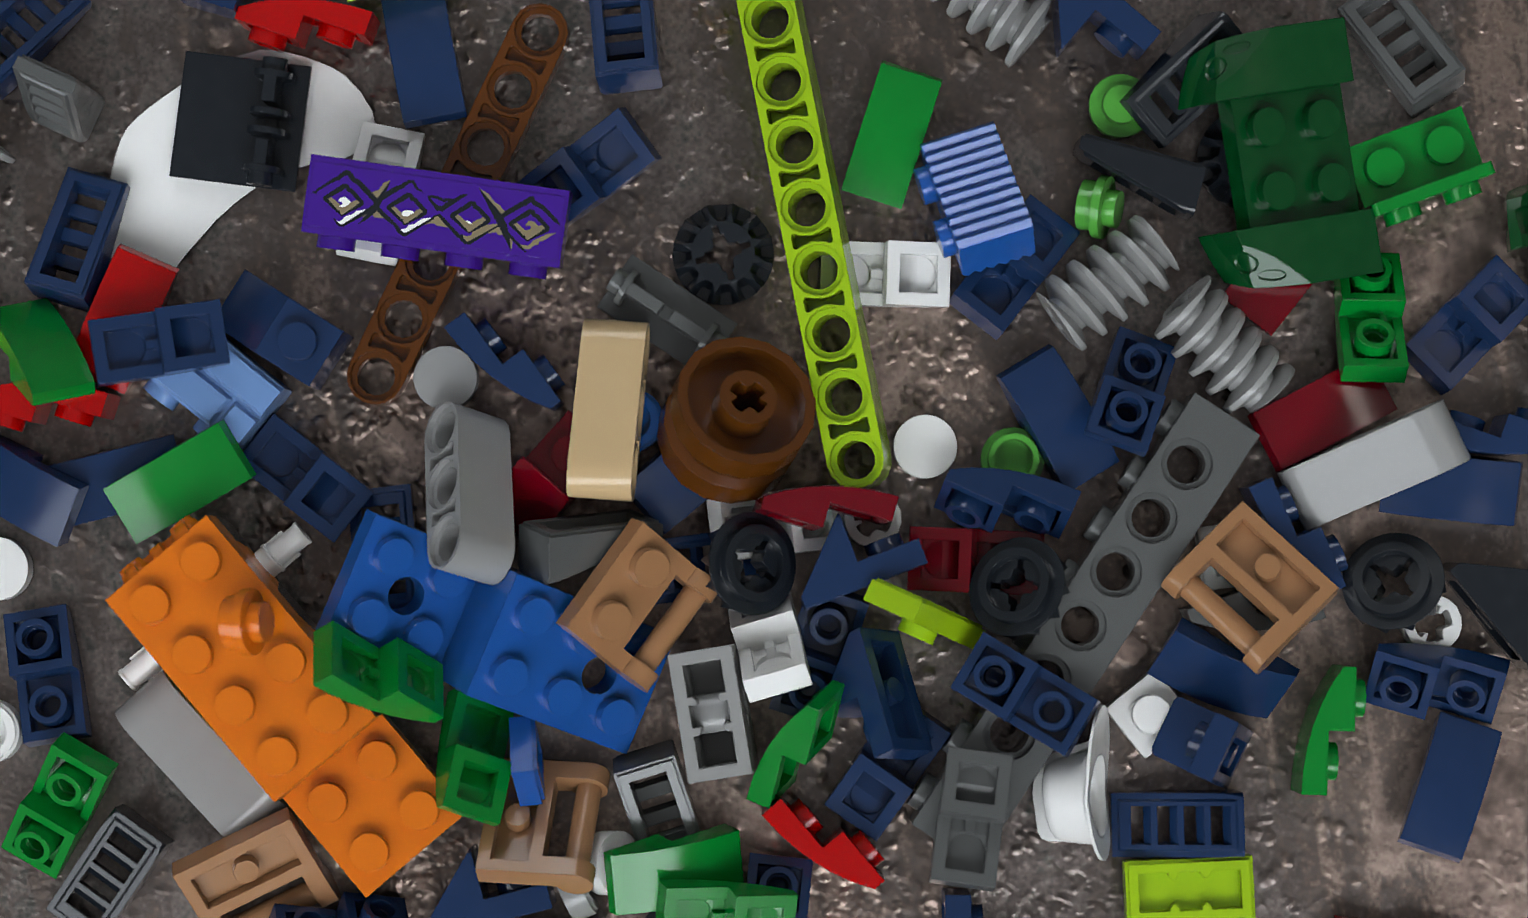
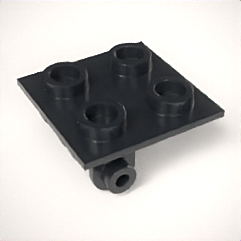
M186 51L169 176L296 193L312 67L288 64L289 60L272 56H263V60Z

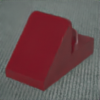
M570 410L565 413L528 456H522L512 468L514 532L518 535L519 524H523V521L560 517L577 499L568 497L566 490L567 462L573 415Z

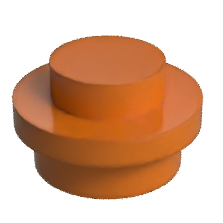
M242 589L236 596H227L222 601L218 615L219 635L225 648L238 650L243 656L258 655L263 650L265 642L270 641L275 628L274 612L270 603L264 601L258 590Z

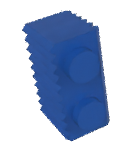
M993 121L920 144L923 166L913 169L923 204L928 205L936 202L941 219L932 221L943 258L955 255L962 275L969 276L974 271L982 272L986 267L994 268L999 263L1006 264L1011 259L1019 260L1023 255L1030 257L1036 252L1032 220Z

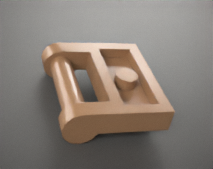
M1243 501L1173 568L1161 584V587L1175 600L1180 597L1185 599L1245 655L1242 662L1255 674L1261 673L1278 656L1281 650L1337 595L1339 589L1338 586ZM1210 565L1274 623L1263 636L1199 578Z
M631 518L556 623L624 679L647 693L659 677L655 673L657 667L704 602L711 604L717 593L705 587L711 580L707 573L693 565L644 522ZM675 579L683 586L682 590L633 657L624 647L672 580Z
M504 758V760L511 762L510 758ZM543 760L545 800H542L543 804L521 807L511 775L500 825L491 826L483 823L475 867L478 882L554 886L572 894L590 892L593 889L596 872L595 866L590 863L600 798L608 793L611 774L609 770L596 763ZM558 791H572L576 794L566 857L548 856Z
M285 807L172 863V876L198 918H269L274 903L311 907L318 903L324 908L341 899L334 877L327 866L321 862L289 807ZM302 877L305 881L233 917L228 914V912L293 880Z

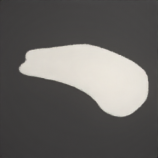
M257 50L236 56L255 60H263V56L279 57L289 60L288 64L312 67L299 168L310 165L311 154L344 159L353 155L362 122L375 123L373 111L362 93L346 75L330 66L301 55L288 52L280 53L273 50ZM181 85L140 114L128 126L120 140L110 179L127 183L130 191L111 258L120 244H124L177 267L212 224L231 206L255 189V187L169 176Z

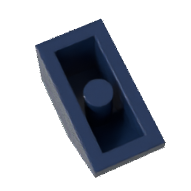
M246 269L221 306L225 333L307 386L317 390H321L354 338Z

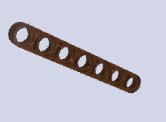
M543 3L531 4L520 10L514 18L443 166L442 173L505 181L568 48L570 34L567 22L561 12L553 6ZM534 18H548L555 22L558 27L559 35L557 42L546 51L532 50L523 41L524 27ZM510 74L522 75L531 84V96L526 104L519 108L511 109L504 107L496 99L495 91L497 84L503 77ZM479 132H496L504 141L503 155L499 161L492 165H479L469 156L468 147L470 141ZM399 259L349 363L347 380L354 396L362 402L376 406L388 405L401 396L463 268L449 266L444 276L436 280H426L417 274L414 261ZM407 301L419 307L423 320L417 333L410 337L401 338L391 333L387 325V316L394 305ZM372 359H384L394 369V384L384 394H369L360 383L361 369Z

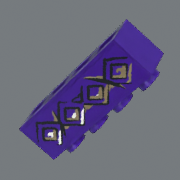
M311 154L301 232L318 234L316 247L355 252L356 240L382 243L380 256L419 261L420 249L446 252L444 265L483 270L484 258L510 261L508 274L546 279L548 267L563 268L573 193L568 190Z

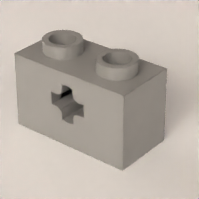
M736 643L667 655L688 784L753 774L759 763L749 702L742 682Z

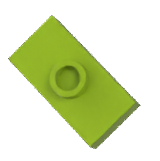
M880 578L871 580L863 600L902 617L898 630L933 645L937 635L940 634L973 649L982 633L986 631L982 629V625Z
M1245 854V857H1166L1122 860L1125 918H1256L1253 857L1250 854Z

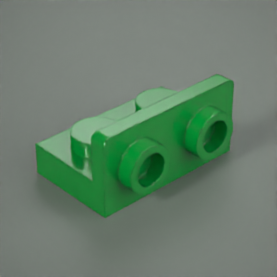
M1462 106L1350 146L1359 209L1372 208L1375 219L1383 217L1386 228L1422 215L1419 203L1442 195L1447 206L1480 194L1482 189L1479 181L1496 173L1492 161L1482 162Z

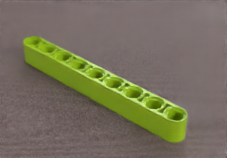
M736 0L806 362L816 401V413L826 464L830 475L838 484L845 487L871 489L880 485L887 478L891 469V451L802 0ZM774 9L786 10L788 13L786 30L775 38L762 37L760 34L762 17ZM794 70L799 72L801 86L798 93L786 101L775 100L772 95L774 79L784 71ZM798 132L811 134L813 149L810 156L800 163L786 162L784 145L787 139ZM809 194L822 195L825 201L823 218L812 226H801L796 218L798 202ZM822 255L832 256L838 266V274L835 281L827 288L814 289L808 280L810 264ZM833 318H843L850 328L849 341L842 350L827 352L820 342L821 329L827 321ZM854 380L862 390V403L854 413L842 416L835 410L832 404V394L841 382ZM864 442L873 450L875 465L866 477L856 479L847 472L844 465V457L852 445Z

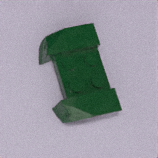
M1344 17L1275 26L1215 41L1189 57L1182 82L1178 110L1217 104L1237 230L1201 236L1198 239L1212 265L1225 283L1248 288H1270L1313 284L1384 272L1373 208L1360 210L1340 86V84L1354 81Z

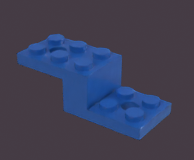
M366 509L316 627L317 630L333 620L378 648L399 637L443 664V681L463 694L627 754L659 679L658 677L646 693L632 685L605 663L606 669L602 680L593 687L584 688L582 683L583 669L590 660L597 656L556 623L575 595L560 590L551 584L545 585L521 573L519 569L510 567L503 580L493 586L435 569L428 560L426 532ZM411 577L415 588L412 600L403 608L391 609L388 602V593L391 586L400 578ZM642 622L624 649L634 657L654 627ZM667 655L655 670L658 676L661 674L667 660Z

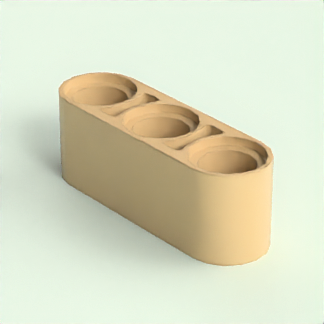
M584 319L567 462L566 490L568 497L629 502L634 500L650 351V324L648 322Z

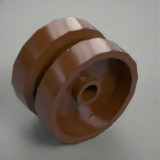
M742 336L712 341L692 354L673 386V391L660 413L657 441L663 462L680 484L705 499L729 504L759 499L778 486L814 427L816 401L809 379L791 356L768 342Z

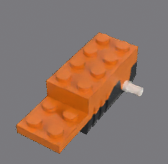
M187 515L169 530L171 536L164 542H159L151 548L149 554L144 559L137 557L119 572L124 585L105 600L143 645L140 650L129 658L131 662L119 669L118 673L132 690L137 691L143 683L151 680L163 669L274 802L282 798L367 898L462 816L437 808L436 772L388 715L351 704L313 685V638L317 626L277 578L280 572H284L286 567L302 555L300 551L312 543L311 538L302 527L294 522L284 533L282 531L278 532L255 552L225 516L206 515L199 521ZM242 589L258 590L264 601L270 603L274 612L275 628L270 641L265 642L263 650L256 656H243L238 650L225 648L219 635L218 615L221 603L225 597L236 596Z

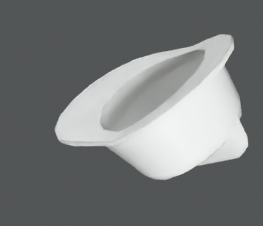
M1100 704L1096 709L1089 741L1075 745L1068 758L1057 751L1053 752L1033 780L1032 793L1037 832L1041 839L1093 845L1098 859L1106 861L1110 850V818L1106 792L1110 726L1108 710L1104 704Z

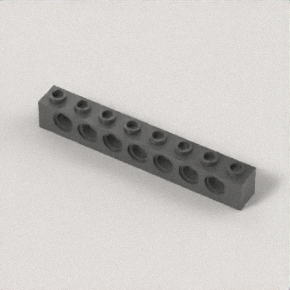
M1197 393L1187 395L1182 403L1172 398L1160 414L1155 428V432L1161 436L1147 456L1142 457L1135 454L1122 472L1117 483L1126 489L1112 510L1103 504L1087 525L1082 536L1089 540L1090 543L1078 562L1076 563L1070 558L1064 561L1067 567L1064 571L1065 583L1070 593L1062 597L1058 607L1060 618L1049 619L1040 627V635L1025 634L1017 636L1016 640L1012 641L1014 645L1020 648L1018 651L1020 654L1034 662L1040 660L1051 661L1056 666L1060 678L1089 695L1260 436ZM1177 447L1191 450L1198 461L1197 474L1188 483L1176 481L1171 477L1167 469L1168 457ZM1143 500L1155 502L1163 512V525L1151 537L1138 533L1132 524L1133 509ZM1109 553H1116L1123 557L1129 568L1126 582L1116 590H1108L1103 587L1096 575L1099 561ZM1076 606H1082L1087 609L1094 620L1092 634L1081 643L1069 642L1061 630V620L1064 614ZM982 707L972 723L964 718L957 723L950 737L943 745L942 750L947 753L949 746L1013 755L1004 826L1053 749L1025 732L1021 742L1014 748L999 749L995 747L990 738V729L998 716ZM945 764L936 777L927 771L907 800V804L914 808L909 817L911 824L933 839Z

